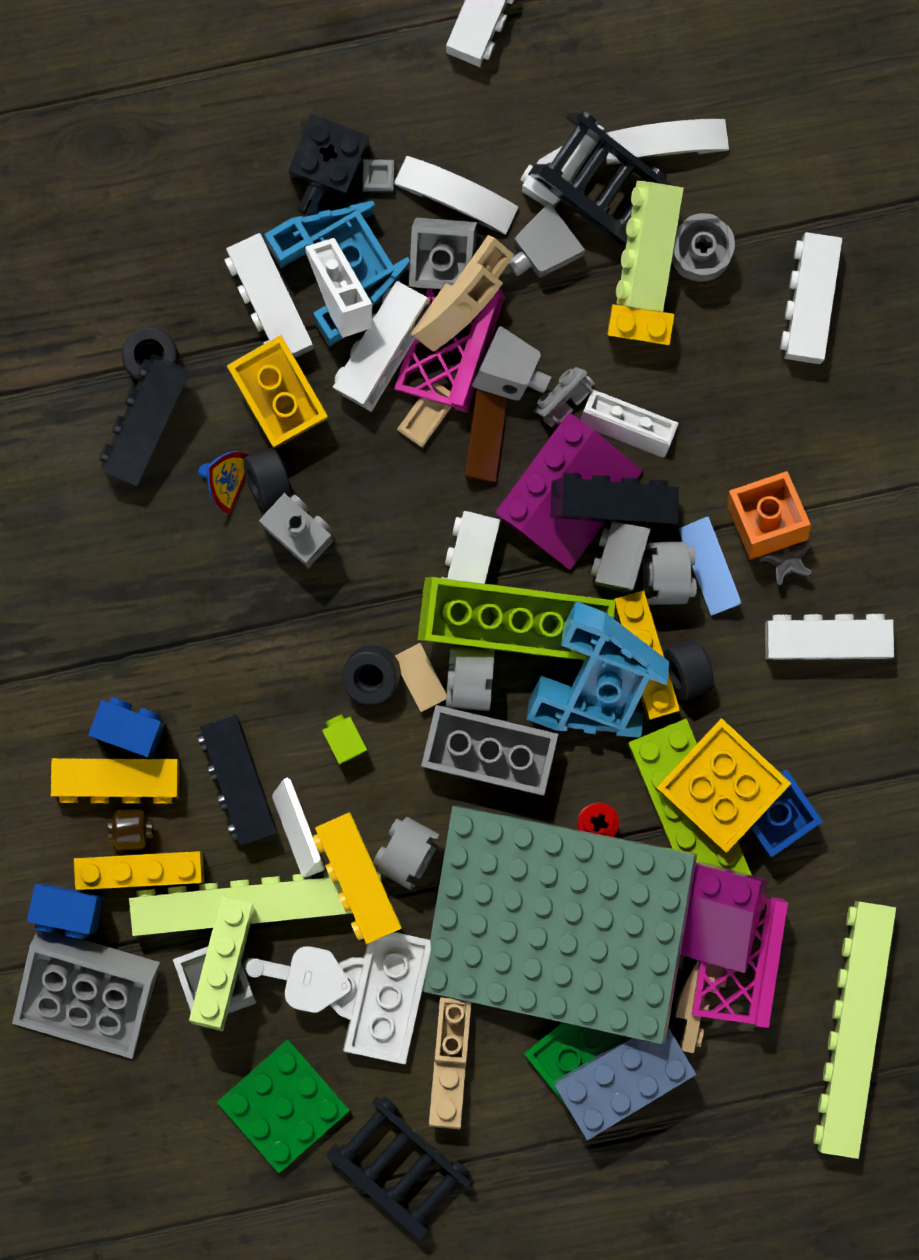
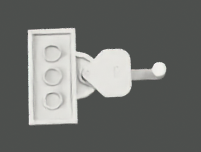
M393 932L368 943L364 958L351 957L339 963L330 951L310 946L299 948L294 953L290 966L255 958L244 960L243 967L251 977L265 975L287 980L285 999L291 1007L315 1013L330 1005L340 1016L349 1019L343 1051L406 1064L431 952L430 940Z

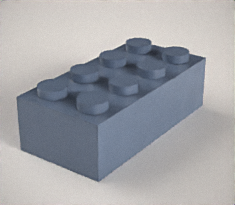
M668 1027L664 1044L627 1037L553 1083L585 1138L589 1140L697 1074Z

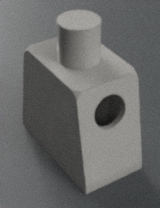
M548 203L514 238V245L519 253L511 259L508 266L517 277L531 267L540 278L581 258L584 255L585 249L552 205Z
M499 326L472 387L517 401L521 399L527 386L544 393L551 376L535 369L541 356L537 349Z

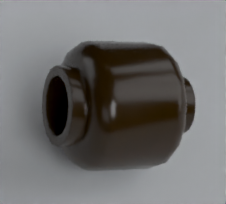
M141 809L117 810L113 818H108L109 843H114L117 850H142L146 847L147 840L154 837L153 820H147L145 811Z

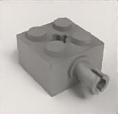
M284 493L259 522L267 532L309 569L333 542L330 534L332 530L318 515L314 519L308 515V506L294 494L290 498Z

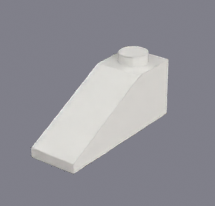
M597 125L600 129L604 130L602 126ZM587 134L561 170L563 172L561 177L569 183L574 180L597 144ZM562 147L539 159L537 164L551 163ZM529 165L520 179L524 182L522 192L543 206L550 203L555 209L560 199L528 175L533 167Z
M335 238L306 246V254L327 309L342 338L371 329L372 303Z

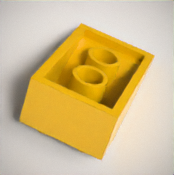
M282 335L227 365L273 449L280 447L328 419L325 410Z

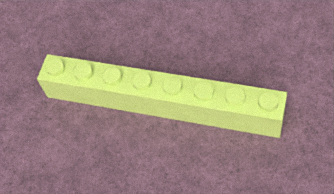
M324 871V878L312 879L311 876L303 877L301 874L292 875L293 881L280 882V876L261 878L262 884L249 885V879L230 881V888L218 889V883L199 884V891L187 892L186 886L168 888V894L156 895L155 889L136 891L137 897L129 898L133 936L213 928L221 896L252 903L255 909L251 924L349 914L352 911L351 909L348 911L344 910L338 896L339 893L343 892L338 880L332 882L327 871Z
M855 901L854 907L849 906L846 924L851 926L849 938H844L842 946V956L846 957L845 969L839 970L837 987L842 989L840 1000H835L832 1018L837 1019L835 1032L830 1031L828 1038V1050H832L830 1063H825L823 1071V1081L827 1082L826 1094L820 1095L818 1112L823 1113L821 1126L816 1125L813 1143L818 1144L817 1150L821 1153L859 1159L896 907Z

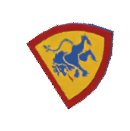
M239 451L227 452L217 457L212 463L201 465L198 470V475L207 479L209 494L214 505L228 515H231L246 477L244 459L249 455Z

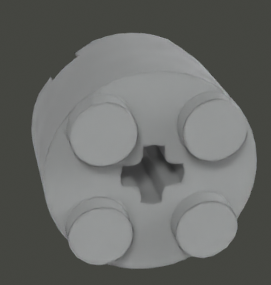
M700 213L688 217L679 225L676 231L672 263L678 273L684 278L698 282L709 281L721 275L729 265L735 250V239L732 230L722 220L712 214ZM699 242H703L704 247L708 248L706 253H701L700 249H696Z
M685 542L646 543L645 550H649V557L642 558V585L644 592L650 593L651 598L647 599L648 605L687 604L689 597L696 596L697 589L695 578H691V566L695 565L694 547H688Z
M451 646L446 707L462 710L490 711L494 650Z
M406 817L403 821L395 820L388 833L392 837L386 848L382 846L379 849L373 863L378 865V873L412 890L415 885L410 882L414 877L420 879L436 850V847L431 844L434 839L440 841L441 835Z

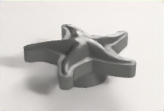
M806 541L800 546H789L759 556V561L761 563L769 562L776 567L777 585L783 584V578L787 574L795 573L809 577L811 570L805 568L801 559L808 552L811 542Z

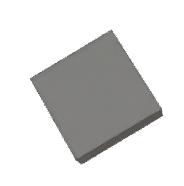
M363 159V192L394 193V160Z

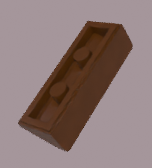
M477 389L465 474L467 479L496 482L507 403L506 397Z

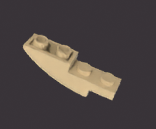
M488 235L453 286L447 283L444 285L410 334L433 352L447 343L466 327L495 295L503 284L498 278L514 254L496 238Z
M697 959L691 965L683 981L673 1013L674 1017L685 1019L680 1048L682 1051L694 1053L695 1046L701 1047L704 1029L699 1028L701 1017L692 1016L691 1014L699 960ZM709 963L706 966L705 974L713 982L727 972L724 967ZM705 978L703 989L709 985ZM727 978L716 986L718 991L720 987L725 988ZM702 996L700 1009L708 1010L709 997Z
M440 997L429 1127L460 1129L471 1012V1002Z

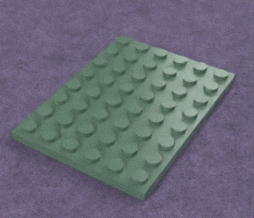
M452 806L430 938L431 952L422 991L664 1044L666 1042L697 854L461 806Z

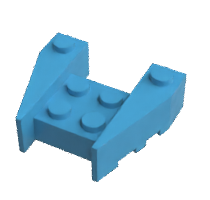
M373 201L350 205L348 208L334 211H322L311 216L291 218L264 234L265 244L280 268L305 255L306 246L335 238L370 299L372 311L382 301L385 292L390 287H393L395 282L399 281L407 272L410 264L409 258L406 257L392 265L364 220L374 214L375 204ZM327 306L313 313V322L328 346L343 339L329 314Z
M575 601L564 625L561 646L587 656L572 687L540 676L529 699L527 720L557 731H567V728L584 729V733L596 734L597 730L617 732V736L640 738L643 714L634 710L649 679L667 684L669 661L607 613Z

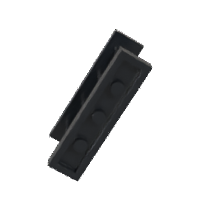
M584 111L582 113H569L566 119L576 127L554 160L547 164H534L528 175L618 245L626 247L628 238L626 226L631 218L633 204L631 203L623 217L617 220L608 213L610 211L608 207L632 171L646 182L671 184L666 181L667 175L655 167H648L596 126L598 121L593 116ZM587 134L599 146L575 182L571 181L569 183L561 177L563 174L561 170ZM611 153L623 164L600 198L592 201L585 195L587 192L585 188L607 155Z
M376 1096L372 1100V1104L378 1110L347 1145L343 1144L339 1147L337 1144H334L325 1156L413 1235L421 1240L429 1231V1227L425 1224L428 1221L426 1217L458 1181L466 1188L469 1186L471 1179L467 1175L470 1171L458 1160H455L453 1163L450 1162L396 1113L399 1108L390 1099L384 1097L381 1100ZM389 1118L401 1129V1132L370 1167L367 1165L363 1169L354 1161L357 1158L356 1153L382 1123ZM410 1139L414 1140L425 1152L394 1188L390 1186L387 1190L378 1182L381 1178L379 1175ZM436 1160L449 1173L417 1209L414 1207L410 1211L402 1203L404 1200L403 1195L431 1163Z

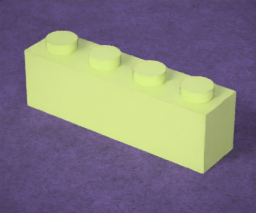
M637 181L631 195L633 207L631 218L626 226V234L628 236L626 249L621 256L622 275L616 287L618 305L663 312L683 187Z
M221 896L189 1019L194 1025L219 1031L224 1030L255 909L250 902Z

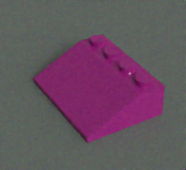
M569 412L497 509L495 517L570 571L605 522L550 518L552 480L563 478V473L582 474V479L592 480L594 475L611 476L610 481L621 482V478H638L643 470L596 431Z
M696 860L680 955L746 973L769 880Z

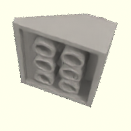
M38 930L29 947L12 1024L132 1059L153 992L160 962L83 939L65 936V934L53 931L51 933Z

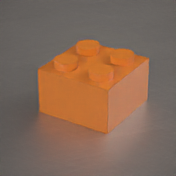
M788 471L729 491L727 507L750 559L808 540L811 524Z

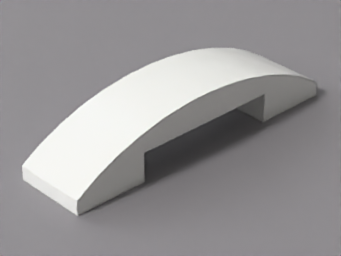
M725 119L671 121L636 126L607 133L638 159L691 152L704 154L729 151ZM611 153L606 157L607 165L622 163Z
M406 156L394 182V185L420 197L425 196L478 220L479 224L505 236L518 210V206L472 181L409 156Z

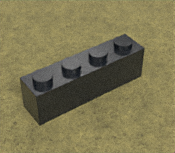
M153 353L149 360H143L137 376L141 377L136 388H130L124 404L128 405L123 417L118 415L112 427V433L115 434L110 445L106 443L100 453L99 461L102 462L103 472L138 486L189 375L185 367Z
M563 473V478L552 480L550 518L662 527L678 524L679 487L668 486V481L650 480L649 484H639L638 478H621V482L610 481L611 476L594 475L592 480L582 479V474Z
M235 714L200 726L202 734L197 735L202 752L208 751L212 763L207 765L212 782H219L222 793L217 794L222 811H228L232 822L228 823L227 826L232 841L238 840L240 846L277 834L238 716Z

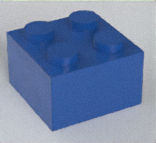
M111 697L109 702L101 700L88 736L154 759L166 727V723L160 721L161 715L144 708H140L139 713L130 710L132 704Z
M783 770L780 773L791 784L748 829L767 857H773L823 822L788 770Z
M44 883L35 884L27 922L35 923V930L53 933V931L57 932V928L66 930L65 936L79 939L87 938L88 934L97 932L104 896Z

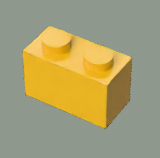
M612 304L607 335L669 345L674 314Z

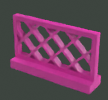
M427 288L425 296L432 302L435 299V289ZM498 289L486 306L477 314L474 322H470L472 327L470 334L462 339L457 340L456 336H454V343L441 350H435L436 353L419 361L415 351L417 345L421 342L415 338L405 355L395 390L448 405L456 410L468 413L475 391L472 384L488 351L505 299L501 289ZM466 343L465 349L463 351L461 345ZM458 347L462 355L461 362L448 369L442 355ZM414 358L416 363L411 366L412 360ZM439 358L445 372L429 380L422 366ZM419 368L426 382L415 388L404 385L407 375ZM455 372H457L456 377H455V380H454L453 377H452V374L455 373ZM449 377L453 385L449 398L436 394L432 384ZM429 387L431 392L424 391V389Z
M764 898V914L759 919L757 926L758 928L762 925L761 934L757 930L755 934L759 939V947L750 954L748 962L755 971L754 979L745 986H742L733 974L736 971L725 968L727 972L711 982L705 974L706 966L709 963L699 960L692 1016L750 1023L759 1027L769 1028L788 902L783 898ZM757 956L756 966H755L754 963H753L751 960H752L754 957ZM731 976L740 989L725 1000L716 989V986ZM705 978L709 985L703 989ZM752 987V993L750 997L746 991ZM713 989L722 1003L713 1010L700 1009L702 996ZM744 993L750 1001L748 1015L735 1014L728 1004ZM726 1007L730 1013L720 1012V1010Z

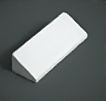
M594 389L589 396L580 419L598 433L662 458L666 456L678 426V422Z
M285 778L274 791L272 797L301 875L308 877L323 871L325 866L313 840L312 832L291 780Z

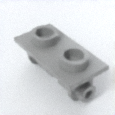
M577 367L569 369L559 378V384L552 391L544 393L537 401L538 406L533 412L545 417L543 419L544 422L551 428L555 424L559 426L566 415L573 411L566 401L570 398L578 406L593 391L591 387L595 383L586 375L587 372Z

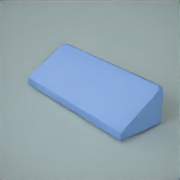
M709 517L679 528L678 532L682 542H685L688 547H694L695 565L692 568L710 615L712 616L740 605V597Z

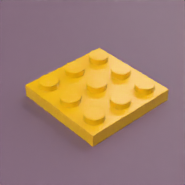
M721 718L656 788L717 846L727 853L791 783Z

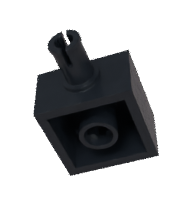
M314 114L310 115L288 170L290 179L307 185L301 204L297 209L299 212L306 215L308 210V216L317 214L324 193L348 200L370 145L368 135ZM329 152L334 153L336 159L330 158L329 162L324 161V155H328Z

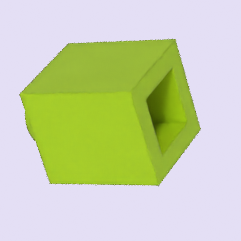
M341 714L326 722L328 728L322 731L340 765L368 751L351 717L344 719Z

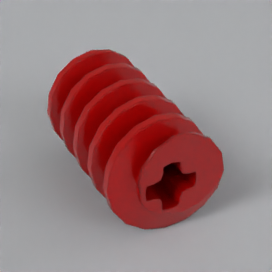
M594 803L586 806L581 810L577 819L578 830L614 837L619 827L617 813L612 807L604 803ZM600 814L603 816L602 822L605 823V828H598L595 832L593 830L594 824L590 822V819L597 818Z

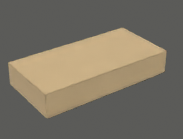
M438 382L432 384L436 394L449 398L450 391ZM427 387L425 391L431 392L430 388ZM420 397L397 428V431L423 448L452 407Z
M420 643L395 655L399 661L401 675L420 712L446 700L447 694Z

